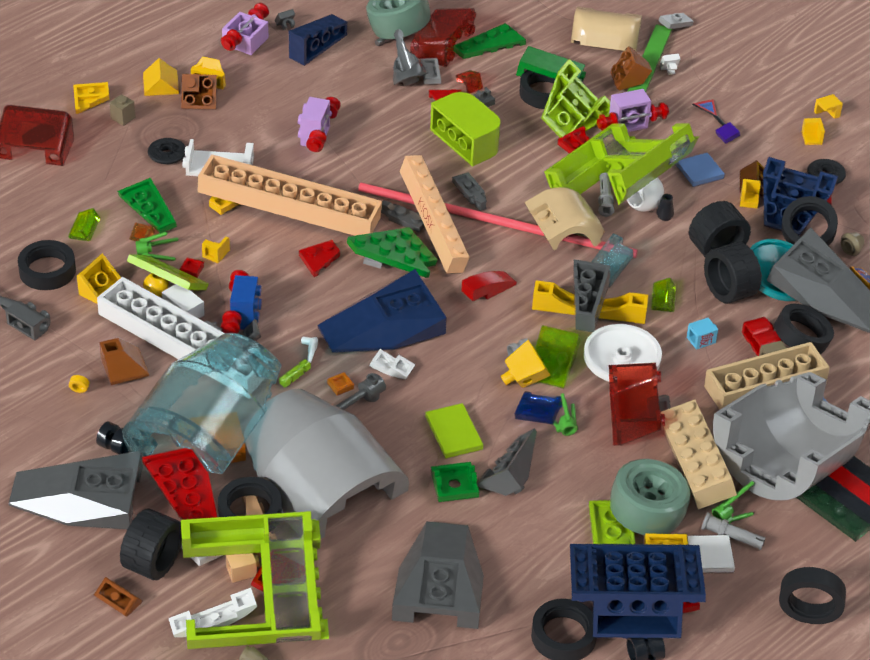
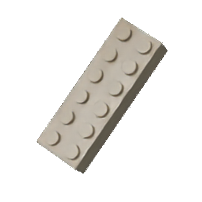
M812 342L708 369L706 371L704 387L718 408L722 409L761 384L771 386L775 385L777 380H781L782 383L790 381L792 376L808 372L827 380L830 367Z
M696 400L659 412L658 416L662 429L679 468L689 483L690 493L697 508L701 509L736 496L732 477Z

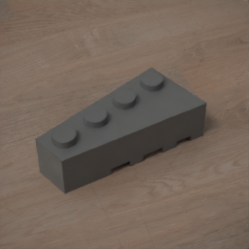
M574 259L573 282L576 330L595 331L610 283L611 265Z

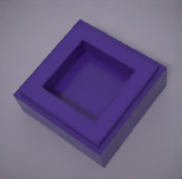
M731 122L716 129V134L725 144L740 136V132Z

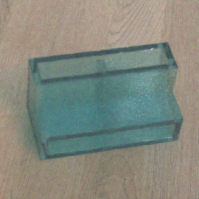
M613 233L591 261L593 263L611 265L608 288L611 287L633 258V249L624 246L623 237Z

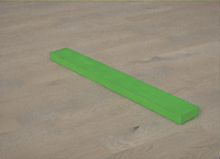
M656 24L642 56L649 62L652 72L643 84L630 87L627 92L644 89L647 92L672 29Z

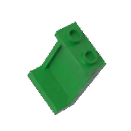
M528 46L519 61L516 75L521 77L526 70H530L556 79L558 71L568 59ZM571 60L581 70L577 78L581 82L584 81L586 76L584 71L585 64Z

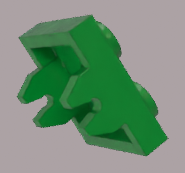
M471 462L431 466V475L438 502L479 497L477 473L475 472V466ZM457 480L461 485L453 488L449 486V482Z

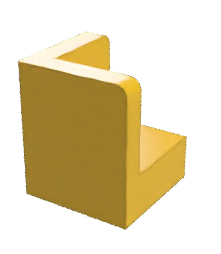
M834 94L816 99L814 112L819 114L827 111L836 119L841 115L843 103Z
M804 118L801 133L805 145L823 144L825 129L821 118Z
M743 179L740 207L758 208L761 181Z
M226 236L220 243L207 239L202 243V257L219 263L230 251V238Z

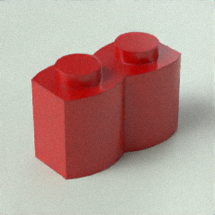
M766 317L743 323V336L751 344L757 356H759L762 345L782 341L774 330L773 324Z

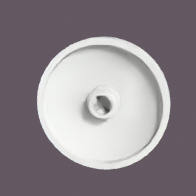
M627 324L607 325L595 330L585 342L584 360L588 368L598 377L612 383L635 384L651 378L658 371L661 364L662 350L660 344L649 332L636 326Z

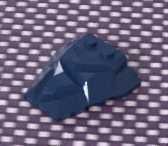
M768 157L763 171L764 226L782 231L784 211L790 203L798 198L814 196L827 201L833 194L838 176L820 171L819 177L785 168L786 161ZM805 210L793 218L792 228L797 235L800 236L817 212Z

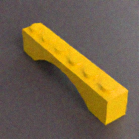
M536 280L532 310L575 315L574 294L562 289L553 282ZM629 292L622 296L605 299L599 318L645 324L648 295Z

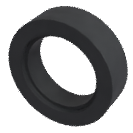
M526 70L520 78L519 94L521 99L532 107L545 109L550 93L535 91L530 85L537 82H550L554 84L555 79Z
M814 196L801 197L790 203L785 209L782 218V233L786 242L794 245L801 238L792 228L793 218L802 211L813 210L822 214L827 221L828 228L820 238L829 246L836 236L838 218L834 208L827 201Z
M41 240L26 246L18 256L20 279L25 285L36 290H54L65 286L73 279L76 273L73 250L65 243L56 240ZM46 257L58 258L65 263L60 269L49 273H39L29 268L30 264L34 261Z
M802 304L786 305L774 324L777 335L789 347L812 342L820 354L826 350L834 337V329L831 323L815 309ZM791 321L807 326L818 338L802 333Z
M242 477L233 480L221 490L218 497L219 517L237 516L231 511V504L236 499L249 495L259 496L268 501L270 508L265 514L282 513V499L278 488L263 478ZM281 518L268 519L269 532L278 525Z
M802 567L790 571L782 579L779 604L782 610L791 618L808 624H826L835 621L844 612L846 587L844 582L834 573L816 567ZM800 588H816L825 591L833 599L823 604H811L798 599L792 592Z
M554 599L544 603L537 609L533 617L531 638L535 648L550 660H581L594 649L597 637H593L592 610L583 603L572 601V599ZM554 618H570L583 626L585 635L575 643H559L546 635L544 626Z

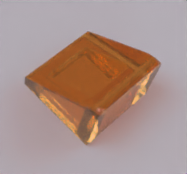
M135 222L129 239L135 242L139 241L141 238L153 236L155 230L151 226Z

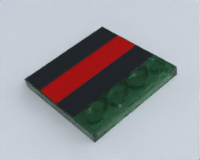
M855 456L796 497L855 542L870 531V467Z

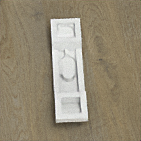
M249 588L230 595L232 601L191 615L190 611L169 618L174 637H187L186 620L195 619V628L228 626L242 619L257 607L252 589Z

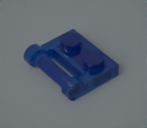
M524 391L514 413L515 419L553 425L560 408L563 406L561 396L549 397Z

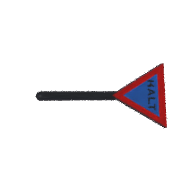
M713 99L692 104L713 115L722 126L725 125L716 114Z

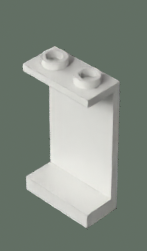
M190 139L189 146L185 147V157H183L182 166L186 168L187 176H198L211 154L253 165L254 143H246L245 153L194 150V139Z

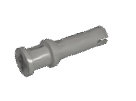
M605 172L599 176L600 196L598 197V203L600 205L598 211L600 215L606 217L611 216L615 210L613 206L614 197L611 194V181L608 173Z
M707 512L701 530L707 529L717 533V535H729L730 538L751 545L759 550L762 549L766 538L731 525L727 519L721 520L711 516L709 512Z

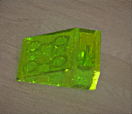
M544 325L541 326L535 350L551 376L538 381L539 383L565 388L579 348V334Z

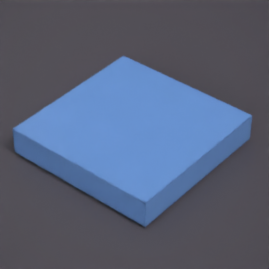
M708 152L682 159L676 163V166L693 187L723 179L725 175Z

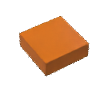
M345 372L327 379V384L337 396L354 389V383Z

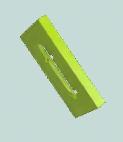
M129 254L127 262L187 290H207L209 283L149 255Z

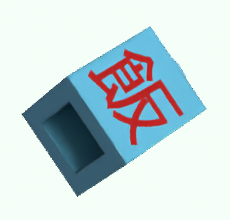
M709 318L689 323L687 339L696 350L715 344L718 328Z

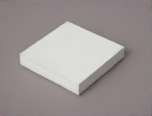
M729 535L687 536L688 545L700 546L703 573L734 572L735 565Z

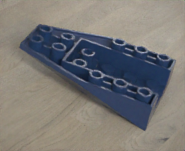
M416 269L321 322L318 324V329L332 353L380 349L393 350L446 334L447 317Z

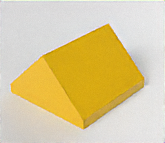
M158 58L143 72L145 96L179 94L177 70L162 59Z
M103 253L77 275L79 295L98 304L97 297L121 279V276Z

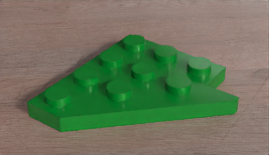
M410 227L350 236L346 242L355 254L408 272L416 269L419 276L429 278L430 270L427 267L436 266L438 261Z

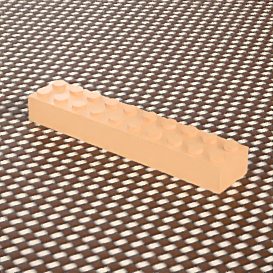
M212 154L198 175L199 193L354 236L373 233L381 218V200Z

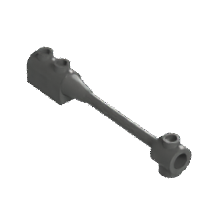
M0 296V306L6 312L7 324L34 341L48 330L50 315L47 311L42 310L39 313L32 302L24 304L21 301Z
M370 373L364 381L358 384V392L336 406L344 410L361 398H365L368 402H375L380 398V393L386 390V384L380 375Z

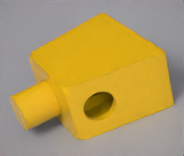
M527 340L505 359L509 370L500 377L506 386L516 380L524 388L551 375L534 346Z

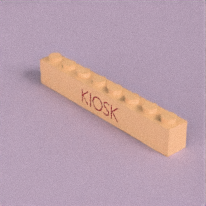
M422 155L405 156L400 173L446 274L463 273L469 260V255Z

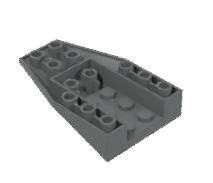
M810 227L773 265L767 281L801 304L815 309L823 316L870 333V290Z
M137 451L16 472L9 506L67 526L128 529L133 518L132 502L137 482L140 483L143 469L142 453Z
M426 521L399 567L392 605V621L414 623L415 612L457 616V627L479 628L484 575L468 525Z

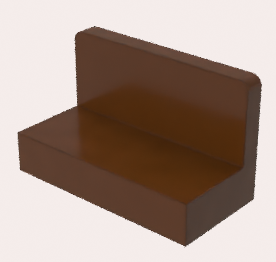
M757 160L740 170V193L743 179L761 181L759 194L763 197L764 167Z

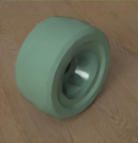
M369 0L366 6L372 30L376 36L383 39H395L394 33L397 29H401L403 37L414 34L425 27L431 18L428 0Z
M637 459L623 465L615 477L610 493V508L614 517L625 528L641 535H645V533L669 534L676 530L685 517L690 501V486L684 475L675 467L653 459Z

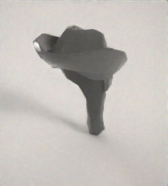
M397 29L394 37L396 39L398 56L394 61L393 84L396 85L402 82L405 86L417 83L419 76L426 75L427 70L417 57L408 51L403 40V32L401 29Z

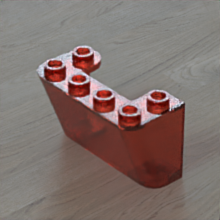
M436 9L432 13L428 24L413 37L410 53L414 54L418 59L437 58L439 65L447 67L450 61L454 60V46L456 41L462 37L463 32L466 37L473 35L475 32V9Z
M7 105L3 108L0 120V152L3 148L7 153H0V159L12 160L11 147L44 150L46 164L64 166L74 141L73 122L69 113L16 105ZM50 155H57L59 160H53Z

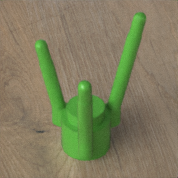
M167 232L141 238L139 241H136L137 255H149L155 259L175 261V257L149 254V252H152V246L175 242L178 241V238L151 242V240L166 236Z
M561 393L565 415L560 417L559 424L543 404L540 407L555 426L557 433L562 432L563 435L570 436L578 430L575 404H571L570 416L565 395Z
M751 481L740 491H736V496L724 500L720 505L713 508L712 515L721 520L727 519L729 524L733 521L753 516L754 513L749 512L732 517L734 510L730 504L753 486L754 481Z

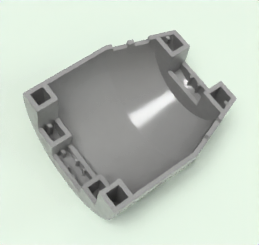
M811 372L792 376L790 381L782 383L781 380H777L775 385L767 386L766 384H761L714 413V440L728 471L742 486H746L751 481H754V485L748 490L760 497L781 501L793 499L843 466L856 454L870 424V400L860 396L850 403L849 410L846 412L823 400L826 379Z
M291 389L267 401L254 413L244 429L243 437L249 455L252 457L254 470L259 478L270 481L278 488L282 499V513L311 511V519L319 520L321 538L325 537L327 518L344 510L346 499L374 485L378 490L383 489L392 500L409 489L408 477L355 415L303 389ZM286 517L285 519L299 537L302 538V517Z

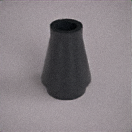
M664 194L656 211L658 218L662 221H669L674 216L673 196L671 194Z

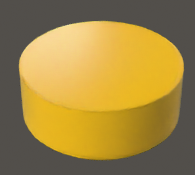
M74 375L70 378L69 388L74 392L84 393L88 390L90 382L84 376Z

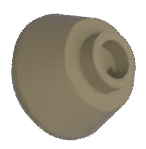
M856 232L845 233L841 237V247L846 254L857 256L864 247V238Z

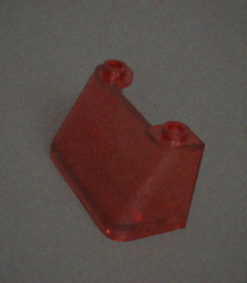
M656 363L609 365L613 446H622L660 431L661 426H665V414H661L657 382H661V370L657 371Z

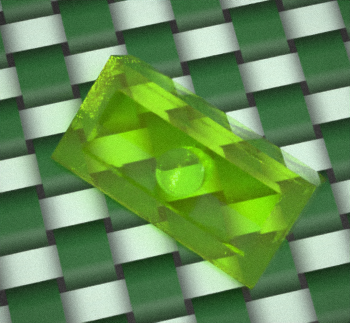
M94 208L78 213L68 236L70 239L90 241L100 220V216Z
M671 278L653 283L652 310L674 312L676 286Z

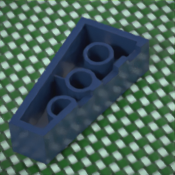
M331 14L289 30V58L305 66L347 36V21Z

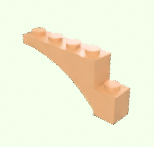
M249 495L242 497L246 515L265 514L262 502L258 503V496ZM270 531L269 539L271 541H277L275 533ZM261 553L226 555V568L232 583L255 577L257 567H260L259 558H261Z

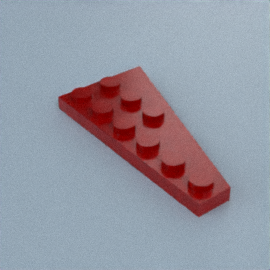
M203 444L142 457L144 465L180 520L217 517Z

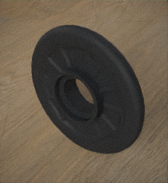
M161 138L150 144L148 156L154 162L160 164H173L183 159L186 146L178 139Z
M830 159L815 160L807 168L808 174L819 177L820 171H829V174L838 176L836 184L841 183L846 177L844 167Z

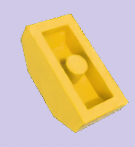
M203 56L196 65L192 66L191 74L217 75V89L223 90L225 88V73L221 68L220 60Z

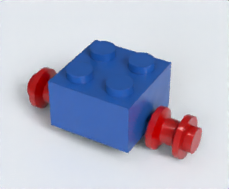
M235 270L230 276L229 289L232 292L230 311H226L223 314V322L220 327L222 332L227 335H235L239 330H244L254 319L259 323L260 313L258 310H261L262 299L259 296H261L262 286L258 285V277L249 276L243 270Z

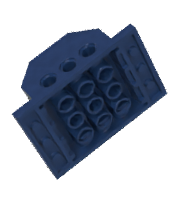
M570 544L572 601H593V637H618L625 639L681 638L683 602H706L699 545Z

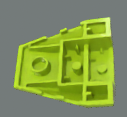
M570 59L558 71L541 117L560 138L582 126L587 131L597 125L599 115L604 114L605 117H608L611 101L606 96L598 99L577 78L581 70Z

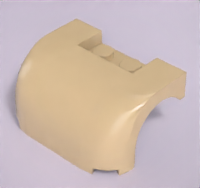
M577 7L574 15L571 43H574V40L580 41V45L625 51L630 46L636 51L642 15L597 11L593 8Z
M564 187L551 188L524 202L553 250L558 248L559 243L565 237L574 233L586 235L594 247L602 242L600 239L603 233H605L604 228L587 201L578 192Z

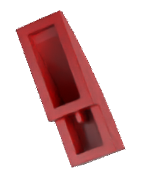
M488 271L463 279L461 291L472 301L483 296L489 299L515 286L517 282L504 271Z

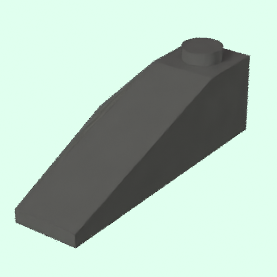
M534 428L519 435L506 449L507 453L495 461L497 465L493 470L487 469L477 485L505 496L513 492L514 494L521 492L529 478L537 433L536 429Z

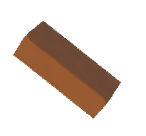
M107 577L104 578L94 593V596L126 617L143 602V600Z

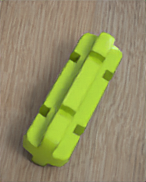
M306 359L302 360L279 378V384L283 387L289 386L291 382H294L311 369V363Z

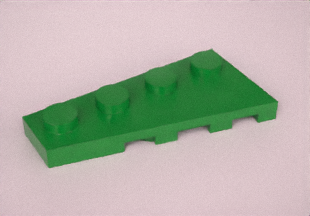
M504 23L454 45L453 51L462 59L483 55L485 51L492 53L497 52L498 48L505 47L510 49L516 44L520 46L526 45V39Z
M151 178L117 191L119 197L159 233L177 227L174 217Z

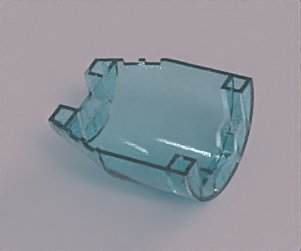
M236 333L223 334L178 359L167 368L124 426L122 436L130 453L141 451L142 457L149 456L158 445L152 434L169 435L177 447L192 449L206 471L223 474L266 413L267 407L265 404L267 398H271L272 393L270 389L272 384H276L282 366L281 363L264 346Z

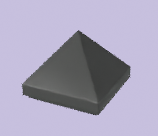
M255 319L243 330L245 345H249L261 338L259 326Z

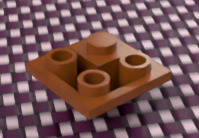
M628 46L622 52L618 62L612 66L610 73L616 88L623 90L643 84L652 72V69L647 60L632 47Z
M182 74L181 109L216 110L217 75Z
M120 338L99 342L101 360L111 385L149 376L139 347Z

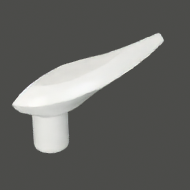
M303 336L301 343L309 345L307 361L311 363L318 346V338Z

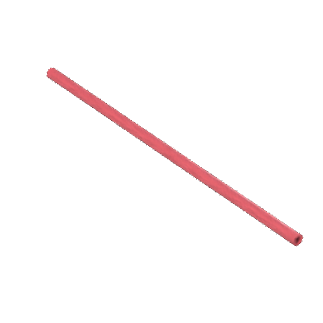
M365 183L359 184L358 191L414 204L410 194ZM444 203L451 214L544 236L538 225ZM575 234L568 235L562 240L635 259L638 252L637 249L604 241L594 247L588 237Z

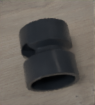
M107 421L99 429L96 443L105 449H111L116 454H125L131 450L135 434L128 429L120 428L119 425Z
M627 638V652L631 660H660L665 658L663 638Z

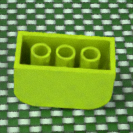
M456 92L431 103L430 130L472 167L494 157L498 153L500 118L475 96L465 92Z

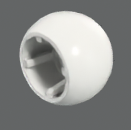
M657 177L628 198L627 202L633 209L640 212H649L656 209L664 195L662 182Z

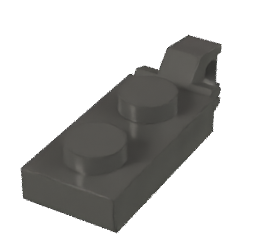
M469 172L452 177V183L470 204L475 203L479 211L487 209L485 191Z
M382 201L381 213L385 214L389 221L404 227H410L418 233L425 227L419 213L403 206L392 204L389 201Z

